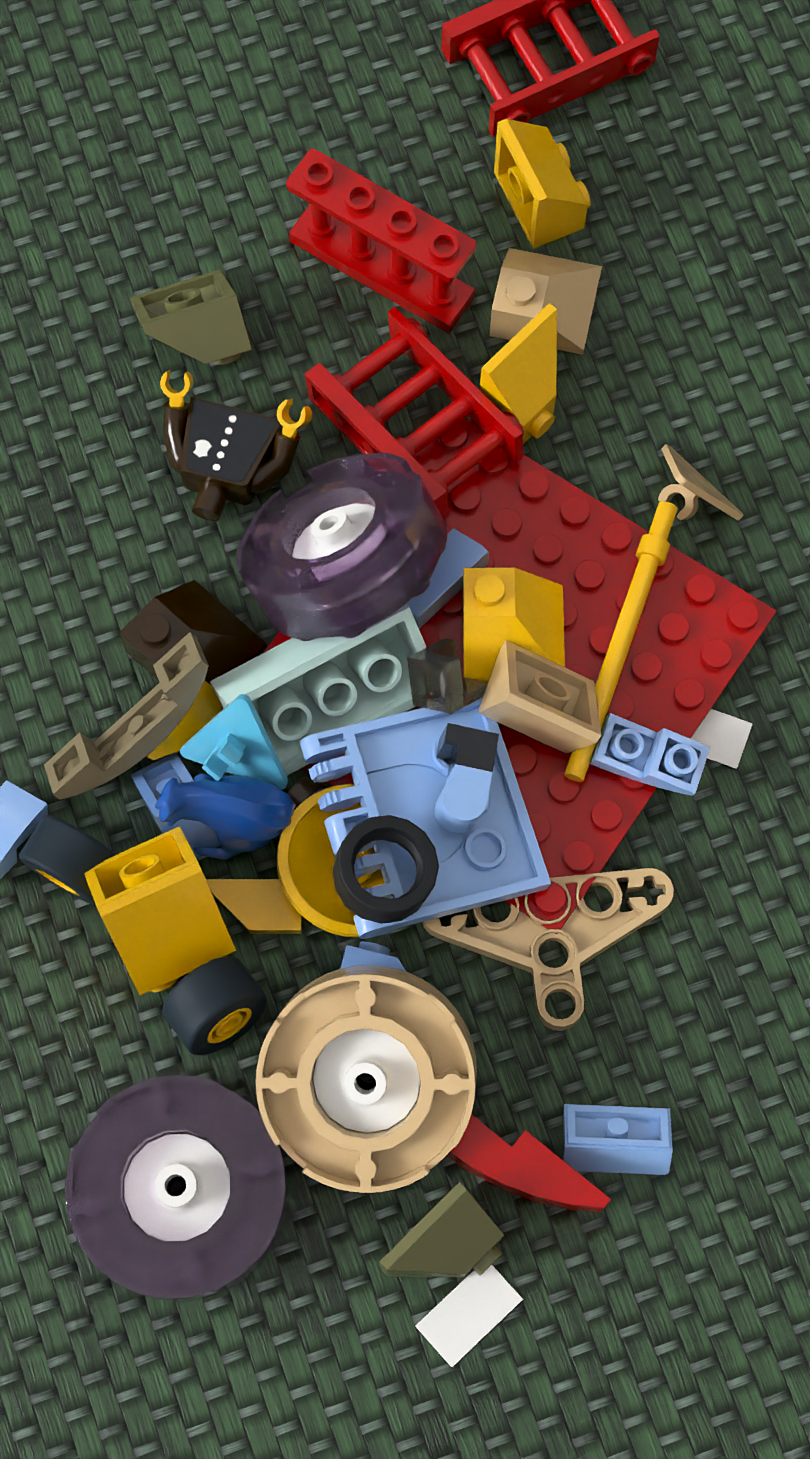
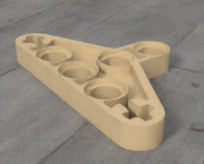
M653 868L550 878L551 882L562 886L568 898V907L565 913L553 921L540 920L530 912L527 904V894L525 895L524 905L530 918L519 911V901L516 897L514 899L517 906L515 907L511 904V912L508 918L498 923L487 920L482 915L481 907L473 908L472 911L475 923L478 925L477 927L467 928L465 926L467 914L453 916L451 918V925L447 927L441 926L439 918L422 923L426 931L438 939L530 972L532 975L535 1007L539 1020L544 1026L552 1030L563 1031L573 1027L579 1021L584 1010L580 966L648 924L668 909L673 899L674 888L671 879L664 872ZM596 877L591 887L602 886L611 893L613 904L608 910L595 912L586 906L583 898L581 901L579 900V890L588 879ZM644 881H652L654 889L663 890L664 894L657 897L655 905H647L645 897H632L627 902L632 911L620 912L622 891L618 882H627L626 893L640 891ZM577 883L576 901L578 905L561 930H547L541 926V924L551 925L558 923L566 917L571 905V897L566 884ZM549 941H557L563 944L568 952L567 962L558 968H550L544 965L538 955L540 947ZM555 992L568 994L573 999L575 1005L574 1013L569 1018L563 1020L551 1017L545 1008V1000L550 994Z

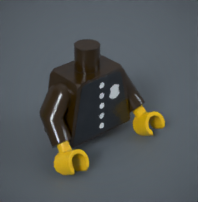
M170 370L163 374L160 381L161 389L165 395L170 397L169 401L164 404L163 439L171 467L181 474L184 488L198 492L192 509L196 516L209 521H219L226 500L248 505L256 494L265 493L289 473L300 440V436L297 434L298 428L304 427L312 419V411L309 406L303 407L299 421L294 422L289 416V409L293 399L285 400L279 405L277 409L278 419L192 396L188 404L184 402V395L188 394L193 387L192 375L188 371L185 372L184 389L176 391L169 382Z

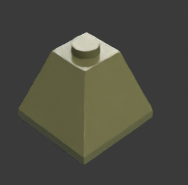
M220 269L130 297L132 307L145 334L204 364L211 362L216 365L228 364L239 359L241 353L252 350L237 296Z
M459 1182L379 1261L380 1269L388 1277L464 1278L472 1269L481 1276L503 1254L496 1245L502 1240L504 1234L468 1190Z

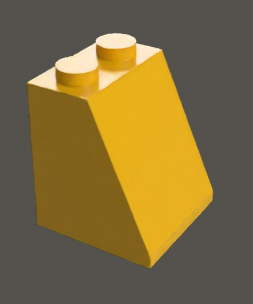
M180 826L110 857L84 873L99 914L139 995L149 991H163L174 985L179 977L192 972L197 967L236 951L202 869Z

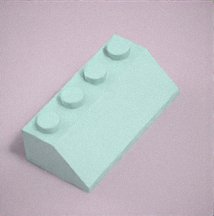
M389 587L210 681L223 709L240 694L250 697L286 776L308 765L305 762L300 741L303 738L315 733L403 713L445 691L410 607Z

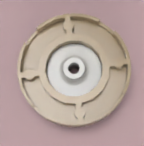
M358 965L329 972L315 979L293 996L271 1026L263 1042L256 1069V1094L263 1123L275 1145L279 1144L297 1164L304 1168L302 1171L304 1174L324 1185L359 1193L384 1192L407 1186L429 1174L430 1169L444 1159L453 1147L457 1146L467 1128L472 1114L477 1081L474 1045L470 1033L456 1008L439 990L425 980L397 968L379 965ZM368 1073L375 1078V1081H365L360 1074Z

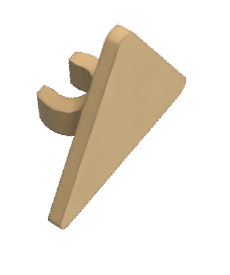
M665 444L661 450L675 480L679 484L666 486L659 494L658 500L660 502H669L674 495L682 494L685 498V506L676 516L679 520L685 521L695 515L699 506V497L738 521L744 516L738 508L670 445Z

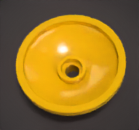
M345 784L329 787L313 794L294 810V814L291 816V823L283 829L279 839L277 870L285 895L293 907L306 920L332 934L359 937L353 918L356 914L345 906L335 889L332 871L336 857L332 850L324 820L332 815L362 807L359 802L346 809L323 812L317 800L330 791L355 786L354 784ZM374 847L358 853L356 858L376 853ZM381 869L356 878L362 888L385 884Z

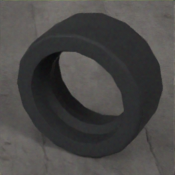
M385 815L370 817L351 829L337 851L332 872L336 892L345 906L362 919L382 924L402 921L419 910L435 886L439 864L436 848L425 831L407 819ZM385 840L397 843L410 853L415 861L417 873L415 882L407 893L398 898L384 899L373 896L361 887L356 879L354 864L360 850L372 841Z

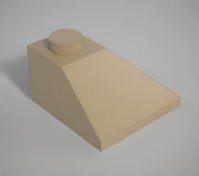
M509 248L501 267L492 305L489 336L511 340L546 305L551 303L557 309V350L583 355L602 266Z

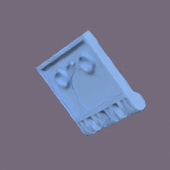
M484 694L315 733L300 741L305 762L308 764L318 763L308 769L311 780L314 783L337 779L351 772L355 785L330 791L317 799L320 809L323 812H334L335 810L349 808L359 802L362 807L332 815L324 820L335 857L342 841L354 826L370 817L392 815L411 821L425 831L436 848L439 864L436 883L419 910L402 921L382 924L365 920L355 915L353 918L360 939L387 934L408 925L546 890L551 885L498 723L477 713ZM447 723L499 734L486 809L479 817L477 824L471 830L464 833H452L445 830L435 817V804L446 785L450 763L448 760L436 758L439 738ZM385 840L372 841L365 845L359 853L374 847L376 853L356 858L354 864L356 878L381 869L385 884L364 889L373 896L384 899L398 898L407 893L413 886L417 873L415 861L410 853L397 843Z

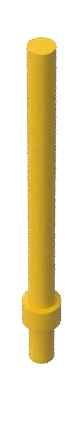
M659 502L649 533L641 537L636 552V557L639 561L595 684L601 729L658 566L664 565L670 548V543L667 539L678 510L677 506L670 502ZM597 743L572 751L564 773L565 777L577 782L584 781Z

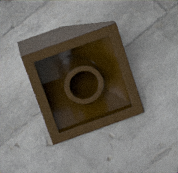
M195 580L154 597L119 632L125 651L157 680L158 677L153 665L189 632L197 637L209 665L204 680L209 684L215 678L257 657L267 647L266 642Z

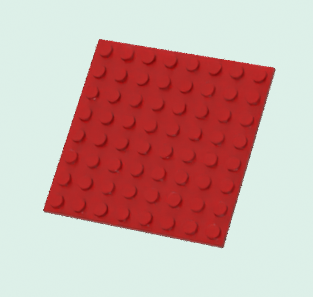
M463 418L417 453L416 461L426 471L430 469L437 471L484 435L485 432L476 424ZM499 447L448 486V516L434 527L389 483L373 504V507L381 511L388 527L385 541L379 548V557L374 566L363 576L342 584L331 583L328 580H317L264 653L385 588H390L454 528L489 551V564L484 568L515 567L563 585L565 668L593 680L596 684L639 561L636 557V552L641 537L649 532L523 454V458L515 463ZM670 545L664 565L658 566L607 715L612 713L655 732L665 728L691 739L777 611ZM462 589L419 629L445 691L408 711L433 706L434 703L470 685L464 684ZM499 724L498 726L549 878L600 873L658 787L617 775L589 764L583 782L568 779L564 776L572 752L566 754L512 728ZM318 763L308 764L302 767V769L309 773L308 769ZM351 772L340 778L323 782L330 787L354 784ZM596 877L590 878L582 884L579 890L580 901L590 889ZM551 882V885L546 890L528 894L527 904L530 912L536 918L543 921H553L565 913L568 907V898L562 886ZM577 883L566 884L571 897V905L566 917L558 923L551 925L541 924V926L547 930H561L578 905L576 901ZM525 895L517 897L519 911L530 918L524 905ZM514 898L503 901L509 906L511 904L515 907L517 906Z

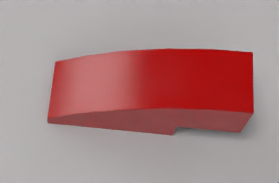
M472 1114L461 1140L446 1155L471 1174L504 1191L534 1202L569 1210L600 1213L611 1200L526 1130L511 1147Z

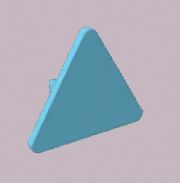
M245 694L237 696L180 749V754L184 758L203 764L202 769L217 781L222 778L225 772L276 784L281 790L285 789L289 781L250 697Z

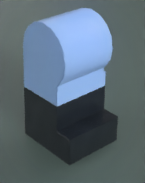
M447 723L439 738L436 758L448 760L450 763L446 785L435 804V817L445 830L452 833L467 832L477 824L479 817L484 813L489 798L499 734Z

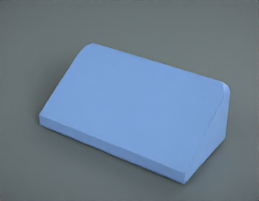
M453 528L400 577L390 589L410 607L420 629L463 588V568H484L489 564V551L481 544Z
M564 1104L562 1160L574 1170L666 1175L669 1173L673 1152L670 1108Z

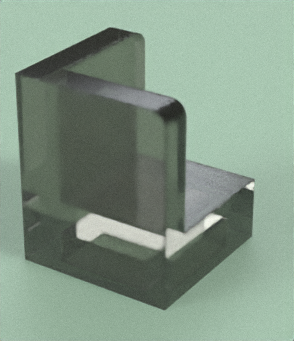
M444 638L407 657L414 706L452 714L484 696L488 682L461 677L460 660L457 657L455 640Z

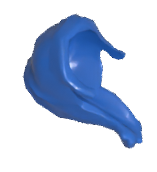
M199 774L195 776V781L178 783L176 778H171L164 786L162 794L155 804V808L160 810L159 818L161 822H166L168 826H173L177 821L184 819L199 821L215 829L218 841L223 848L195 847L194 852L200 856L227 860L242 852H253L266 846L272 838L281 834L283 829L291 823V816L294 814L296 806L291 800L290 795L283 792L276 784L240 775H223L217 781L207 774Z

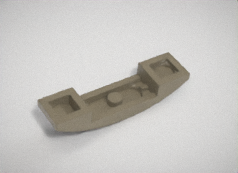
M189 632L153 665L160 683L95 742L79 732L44 764L54 796L62 800L94 789L114 779L140 762L169 736L192 706L202 687L209 667L196 636Z

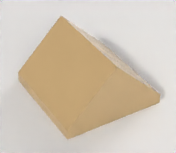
M505 640L499 651L477 713L566 754L597 743L601 737V728L594 681Z

